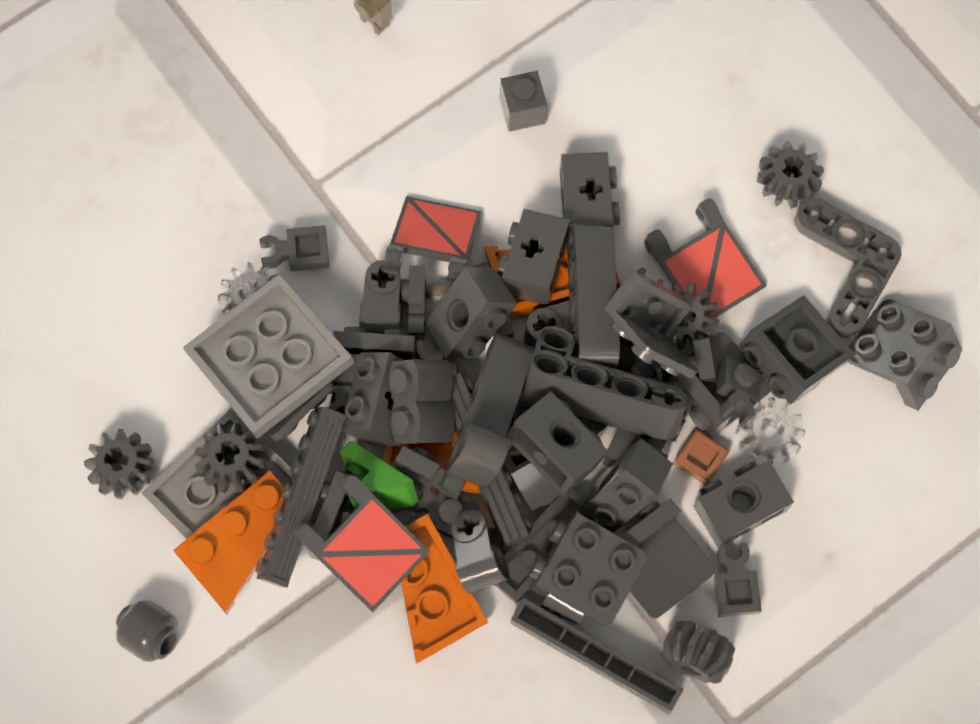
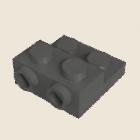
M804 295L754 327L739 344L743 349L744 361L752 368H759L769 379L768 386L771 393L779 399L785 398L790 405L815 389L825 378L847 364L856 355Z

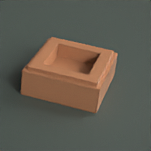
M696 429L673 464L707 486L730 450Z

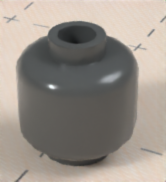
M144 599L133 605H128L122 609L117 617V642L122 648L142 661L152 662L157 659L166 658L178 643L179 631L175 616L153 601Z

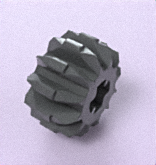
M789 140L784 142L782 150L773 145L768 151V157H762L758 167L762 171L757 175V183L765 185L762 191L763 197L772 194L776 196L774 200L776 206L780 205L784 199L788 201L789 206L793 209L797 206L799 200L802 202L811 200L813 197L812 192H819L822 186L819 178L824 173V166L815 164L818 159L817 152L809 155L804 153L806 150L805 143L800 144L797 150L793 149Z
M688 283L685 295H683L679 284H673L672 291L685 297L693 306L690 311L696 315L693 323L688 320L689 326H682L681 321L669 336V339L672 341L677 335L676 347L679 350L684 349L687 337H689L693 348V341L699 340L697 335L700 333L706 339L709 338L711 340L713 334L705 329L706 324L719 326L720 320L707 314L718 310V303L710 302L703 305L711 293L704 289L695 298V283Z
M234 423L230 433H227L223 424H218V436L214 438L208 432L203 435V439L209 446L196 447L195 453L202 460L196 463L195 467L199 473H206L203 480L207 486L218 482L219 491L226 493L230 483H233L237 492H242L244 486L241 480L246 478L250 483L254 484L258 481V478L252 469L261 470L265 468L264 460L258 457L265 452L262 443H254L256 437L250 430L242 434V427L239 423ZM229 451H233L235 454V463L227 465L225 462L226 453Z
M118 429L114 440H111L107 433H102L100 437L104 444L101 447L91 444L88 448L96 457L88 458L84 461V466L92 470L87 477L91 485L99 484L98 491L104 496L113 490L114 496L117 499H123L125 488H128L133 495H138L140 491L136 483L141 481L144 484H149L151 478L144 471L156 467L155 461L148 458L152 448L148 443L141 444V436L136 432L127 438L124 430ZM124 457L128 464L126 466L121 464L123 469L116 471L112 464L114 462L119 464L117 459Z
M676 621L665 638L661 654L664 661L670 667L679 670L681 674H686L693 679H699L704 683L711 682L714 684L721 683L725 674L728 673L734 660L735 647L729 642L727 637L716 633V630L706 628L703 624L697 625L692 621Z

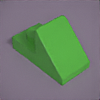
M350 440L340 451L346 466L344 470L346 475L356 476L389 511L412 507L419 501L411 478ZM350 498L355 510L359 505Z

